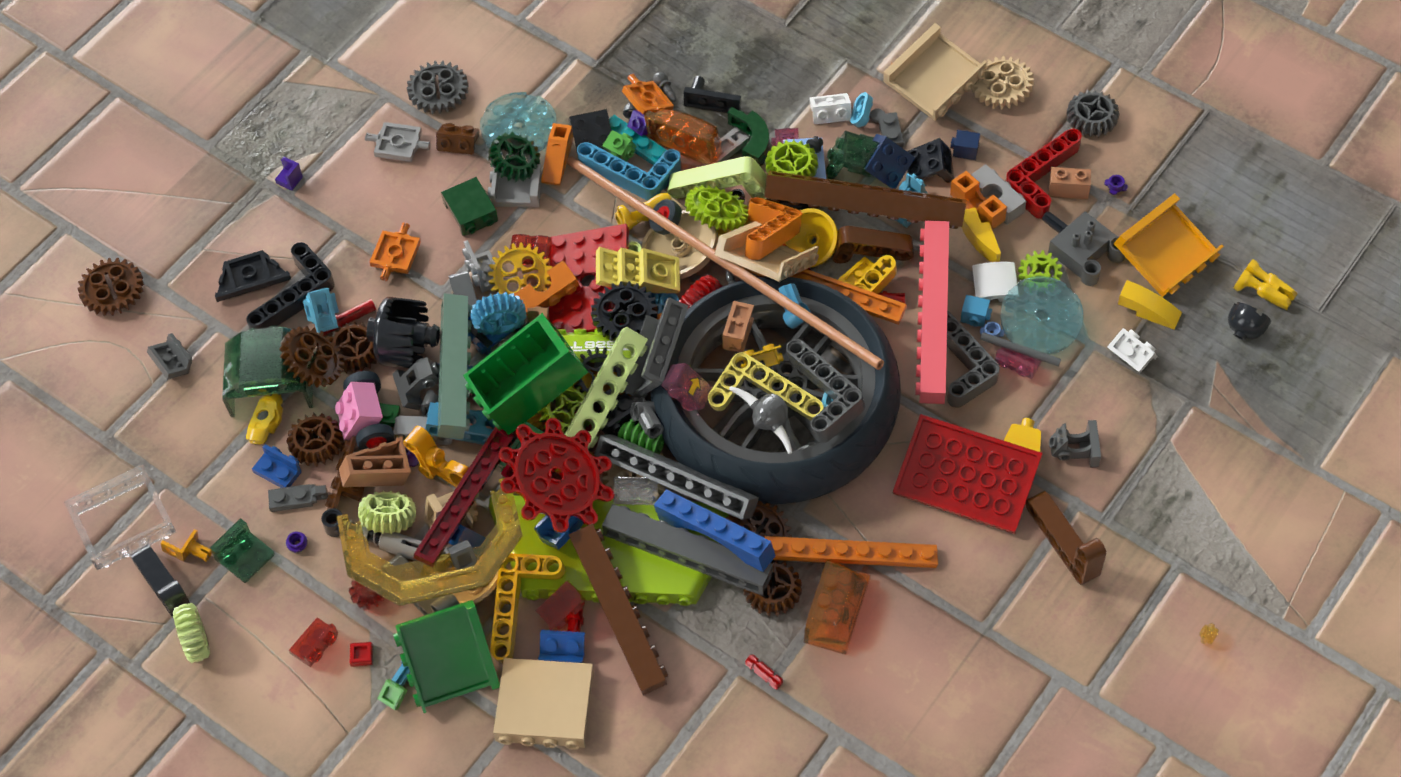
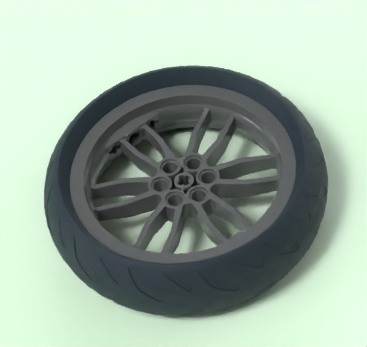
M766 276L757 277L778 292L779 288L783 285L795 284L801 301L808 306L813 315L882 359L884 365L880 370H877L808 323L803 322L794 328L799 331L792 340L800 339L803 341L808 333L821 338L820 342L813 349L820 356L829 344L836 348L853 368L855 375H842L862 392L865 410L828 442L821 443L815 439L804 446L799 444L790 427L789 419H787L786 423L782 426L789 437L793 449L792 454H788V452L751 450L763 429L757 427L752 429L741 446L728 441V438L738 426L753 415V410L749 404L746 403L740 408L722 432L717 434L704 422L695 402H709L708 395L711 390H696L692 397L688 393L692 384L689 379L699 377V380L717 382L725 370L699 369V367L713 350L723 344L722 335L733 301L754 305L751 315L754 321L750 334L752 333L760 350L767 343L759 329H792L787 326L783 319L785 309L743 280L709 293L687 309L664 381L651 391V402H654L656 415L664 427L663 440L680 464L717 481L759 497L758 501H762L763 504L797 503L832 493L857 478L871 465L884 448L893 431L900 407L901 385L897 360L883 330L868 312L839 291L801 278L788 277L779 282ZM787 350L783 355L784 361L780 362L779 365L768 367L822 402L824 393L815 391V389L820 388L791 364ZM758 371L755 373L754 378L762 380L766 373ZM729 377L724 383L734 385L736 379ZM746 379L739 388L757 399L768 394L760 388H751L755 385ZM776 382L773 384L772 389L774 391H781L784 385ZM735 394L730 403L744 402L745 400ZM793 394L790 397V400L794 403H798L802 399L800 394ZM717 395L713 398V403H722L724 401L722 395ZM787 406L788 418L795 416L814 437L810 424L811 420Z

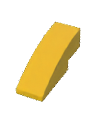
M976 207L966 209L963 227H961L965 236L974 248L988 261L1000 262L1001 252L990 223H981Z
M1126 280L1119 296L1118 305L1137 311L1136 316L1173 330H1175L1182 314L1178 308L1163 297L1129 280Z

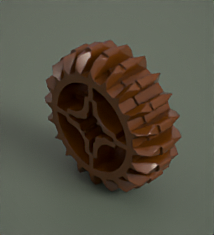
M354 321L351 326L346 323L344 328L339 326L338 332L333 331V337L329 339L330 342H336L335 348L341 349L338 354L343 356L341 360L344 363L342 369H344L346 374L350 370L356 373V370L364 371L365 367L371 369V363L377 364L373 342L367 341V326L363 322L357 325Z
M313 412L312 417H308L305 414V419H297L298 424H292V430L288 431V438L286 440L288 450L293 457L298 459L300 464L305 462L309 467L311 463H314L317 467L318 463L322 462L326 465L327 459L333 461V455H339V449L342 448V442L344 441L342 431H340L338 422L333 420L330 415L325 417L321 413L317 417ZM328 432L331 434L329 441L326 440ZM302 438L305 439L303 447L300 446Z
M775 560L774 563H771L773 564V575L763 594L767 599L759 594L743 589V594L747 596L746 602L747 604L751 603L752 610L758 608L759 614L766 611L768 617L771 615V612H775L777 617L779 611L786 614L788 608L793 609L795 607V603L799 602V596L802 594V581L799 579L798 572H794L793 566L787 568L785 561L780 565L778 560ZM774 582L775 588L772 590V593L770 594V587L773 586Z

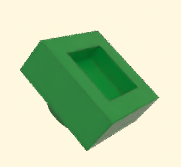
M379 403L383 416L379 424L394 427L395 418L399 416L401 411L400 406Z

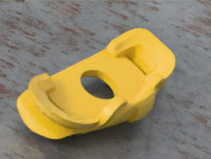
M265 392L259 399L246 434V439L251 444L261 445L265 443L269 433L274 434L276 428L280 425L283 413L281 394L278 395L276 392H273L272 396H270L269 392ZM267 411V418L259 420V413Z

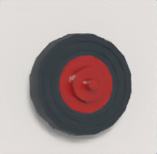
M665 199L654 207L655 211L676 225L679 224L682 211L676 202ZM651 219L649 220L650 227L656 233L662 235L670 234L669 231Z

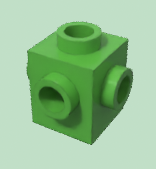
M614 130L611 131L602 146L605 151L626 162L634 155L636 148L631 136L626 133L621 135Z

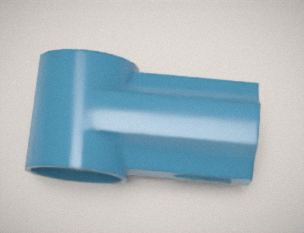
M790 283L779 288L781 294L810 312L808 306L801 301L795 284ZM785 309L783 319L790 328L794 329L805 322Z

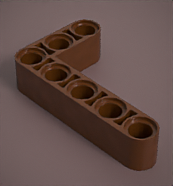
M1043 491L1028 498L1025 504L1028 512L1079 585H1083L1100 576L1106 557V549L1101 540L1095 538L1083 544L1048 492Z

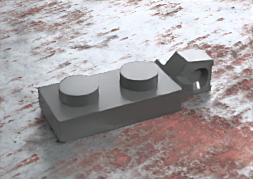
M307 484L268 490L270 512L312 507L313 504L317 503V500L328 498L326 485L316 486V484Z

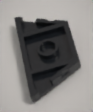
M263 250L224 261L223 272L218 281V292H215V299L217 302L292 279L288 271L285 272L274 259H270L266 252Z

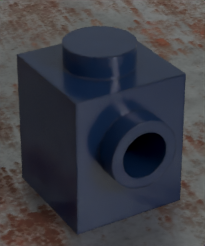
M957 130L956 137H952L950 149H954L953 157L976 161L980 133Z

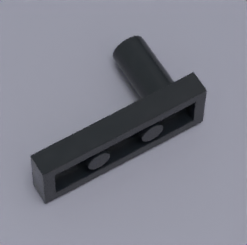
M701 76L694 78L691 88L685 87L683 106L728 113L731 107L741 110V95L703 90L705 79Z

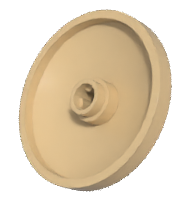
M683 210L678 226L715 249L718 243V232L715 227L708 228V224L701 225L700 220L695 221V216H689L690 212ZM652 228L647 232L641 246V250L645 248L679 257L680 279L697 273L711 260L672 233L662 235L656 233Z

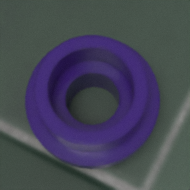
M298 531L290 533L286 539V546L291 552L304 550L308 543L307 537Z

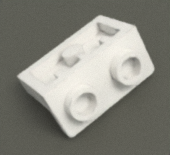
M847 93L810 98L814 124L849 121L851 119V102Z
M1123 328L1107 347L1141 373L1152 359L1156 360L1158 357L1154 352L1156 349L1148 342L1143 344L1139 341L1140 336L1130 329L1128 332Z

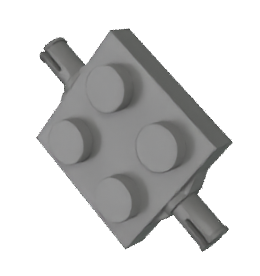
M384 122L381 131L377 135L369 133L365 135V141L376 142L375 157L412 162L418 148L430 149V142L419 140L422 133L421 127Z

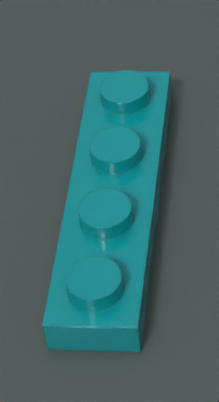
M616 115L609 118L611 130L621 135L626 133L631 136L636 146L635 154L654 166L663 153L667 151L647 136H640L627 127L628 123Z

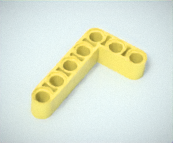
M737 353L733 356L708 395V401L714 410H724L735 396V393L729 390L731 386H726L724 382L727 378L733 377L736 379V382L732 387L740 388L746 379L766 393L780 396L788 407L809 420H812L817 415L808 412L810 406H819V412L824 409L819 399L746 353ZM739 360H746L748 362L747 366L742 369L738 368L736 364ZM763 371L766 373V376L762 380H757L754 378L756 372ZM780 382L784 387L781 391H774L772 389L773 384ZM793 394H800L802 399L800 402L794 403L790 400V397ZM717 395H722L724 401L721 404L713 403V398Z

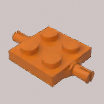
M630 74L628 80L632 84L624 85L622 89L623 94L643 115L656 114L663 122L668 121L669 116L665 112L673 110V103L654 81L643 82L638 80L634 74Z
M403 222L399 232L382 230L370 259V266L383 269L380 279L383 281L384 279L388 281L391 272L408 274L421 241L420 238L407 234L410 228L408 223L405 224Z

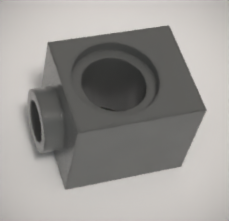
M468 540L447 548L458 574L479 566Z

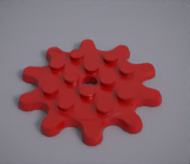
M549 418L546 421V430L542 434L535 433L526 424L519 425L516 429V436L521 442V447L519 449L503 447L499 451L501 462L509 465L513 470L511 477L502 480V492L506 494L517 493L523 497L525 505L521 510V516L524 520H534L538 514H545L549 516L554 531L558 533L565 532L568 529V520L571 516L578 517L585 525H594L598 521V515L593 509V501L609 502L614 498V491L600 481V474L611 468V460L606 456L595 457L589 453L588 445L592 438L588 431L580 430L574 437H568L562 432L561 423L556 418ZM551 472H557L561 479L551 478Z

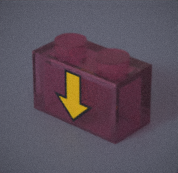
M686 363L671 365L661 385L668 391L671 397L677 399L682 404V407L689 411L703 409L708 400L709 392L713 388Z

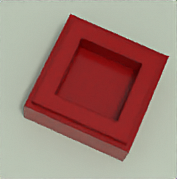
M372 642L350 643L351 667L373 665Z

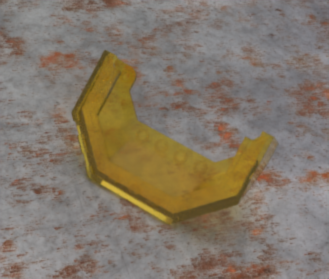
M499 479L500 489L497 492L490 491L497 524L481 546L472 548L477 559L475 566L459 570L454 568L449 553L441 555L434 567L420 561L394 566L370 552L369 543L363 535L360 521L352 524L348 514L337 516L347 576L398 606L488 586L523 537L513 493L506 494L502 492L501 482L503 479Z

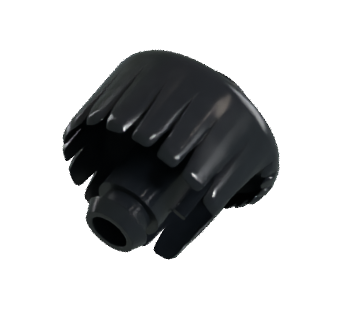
M386 297L383 299L377 310L376 318H369L366 331L367 341L373 342L374 355L379 364L410 368L418 359L423 358V356L415 354H423L425 352L424 347H427V345H430L431 348L438 346L440 327L435 324L429 326V323H424L429 320V317L420 314L428 312L427 307H425L426 302L396 297Z

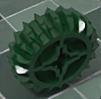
M513 131L509 135L505 132L502 136L499 135L496 137V140L492 141L491 147L488 150V161L491 162L490 167L495 168L494 173L499 172L501 178L505 176L508 181L512 178L516 183L519 179L524 181L526 178L530 179L532 177L533 169H537V164H540L541 153L538 152L537 146H533L534 141H528V136L523 138L521 137V132L518 135H515Z

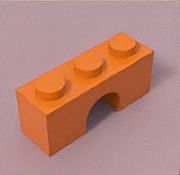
M964 171L951 181L950 195L953 198L966 199L965 209L976 207L981 223L989 222L992 230L1005 221L1007 206L994 195L986 199L980 192V182L970 173Z
M561 261L547 271L551 279V286L546 291H536L529 283L514 294L523 300L527 316L528 308H548L549 306H554L559 303L562 297L574 293L577 287L580 286L564 261Z

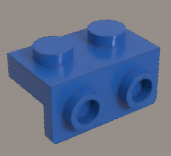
M545 515L534 529L543 543L559 550L570 539L569 534L579 530L584 523L578 517L571 516L568 520V529L565 532L558 533L554 531L549 516Z

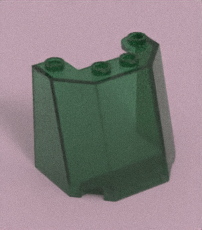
M271 326L265 329L251 328L248 331H241L225 343L222 400L230 417H235L236 398L297 391L303 393L308 407L313 408L312 385L308 386L306 380L300 383L299 376L293 378L295 373L287 371L290 368L289 365H283L286 359L280 358V355L283 353L279 350L282 346L280 342L292 329Z

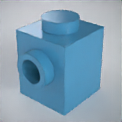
M966 295L960 322L974 327H984L986 320L990 321L992 309L989 308L990 300Z

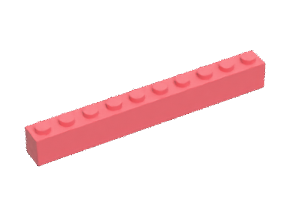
M925 221V228L920 229V241H924V245H920V257H923V262H919V274H923V278H919V291H922V295L918 296V308H922V312H918V325L922 326L921 330H917V342H921V347H917V359L921 361L920 365H916V377H920V382H916L915 395H920L919 403L945 404L949 221Z

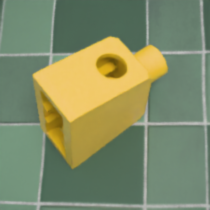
M1023 418L1021 425L1012 424L1004 441L1040 452L1041 431L1033 428L1034 420Z

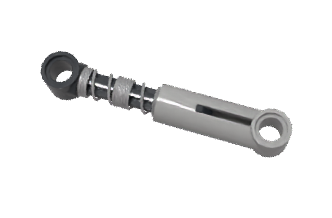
M331 508L322 514L323 527L327 535L331 537L348 534L349 537L355 536L358 540L367 543L373 542L375 546L379 545L380 550L395 555L400 554L404 558L422 563L413 558L414 552L422 542L421 540L397 532H392V534L374 533L373 530L369 531L366 527H363L361 523H353L352 520L343 516L338 509ZM447 546L440 556L444 557V559L437 560L434 567H432L436 572L443 573L452 567L453 562Z

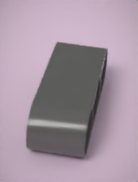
M469 271L449 275L453 294L468 296V304H476L477 299Z

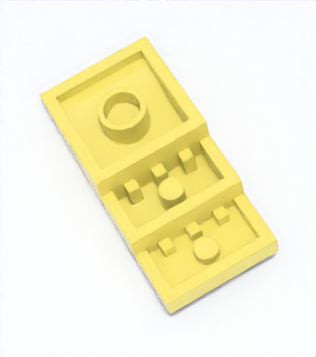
M599 247L596 250V285L612 288V283L619 287L620 281H622L624 286L630 281L632 287L636 283H639V289L645 286L646 292L679 293V257L645 248L640 252L620 248L617 252Z

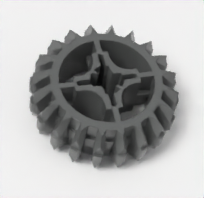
M1087 90L1085 94L1080 92L1078 96L1074 95L1068 104L1066 112L1071 128L1081 131L1083 136L1089 134L1090 138L1093 135L1099 138L1101 133L1106 136L1108 131L1112 132L1114 127H1116L1119 119V107L1115 99H1110V94L1105 96L1103 91L1097 93L1096 90L1093 92Z

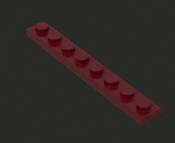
M495 426L414 552V559L434 567L501 461L499 459L500 449L510 447L514 440V434L508 435L503 429L499 431Z

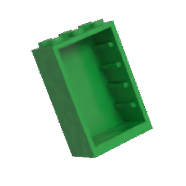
M541 313L463 376L467 381L465 384L466 388L472 395L475 393L474 400L480 407H484L482 412L489 421L493 419L492 422L499 431L503 429L510 435L519 425L524 424L585 376L588 371L562 334Z

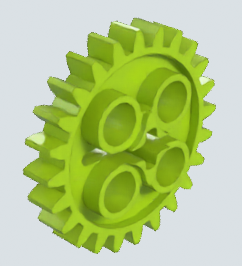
M701 185L700 188L694 187V190L690 189V192L687 194L684 206H686V211L690 212L689 216H695L694 220H700L701 225L708 224V228L714 226L716 230L722 228L726 231L728 228L733 231L734 228L743 227L748 218V206L743 204L744 200H738L739 196H733L732 191L725 192V188L719 190L717 186L711 188L708 185L705 188Z

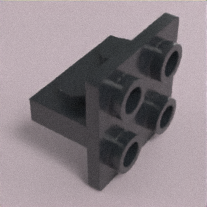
M627 393L616 399L618 403L613 411L609 410L606 416L608 422L602 429L604 435L613 434L618 436L622 425L632 419L631 405L634 401Z

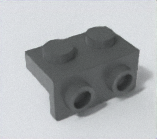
M173 333L168 334L166 342L148 347V355L167 380L189 374L192 357L186 352L181 342Z

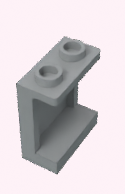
M537 164V169H533L530 179L526 178L524 181L519 179L516 183L512 178L508 181L505 176L501 178L499 172L494 173V170L490 171V183H492V186L488 187V197L491 199L494 207L539 208L542 186L541 164Z

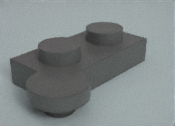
M873 109L870 112V119L875 123H879L881 135L888 137L897 145L903 147L904 141L897 112L885 113L882 109Z

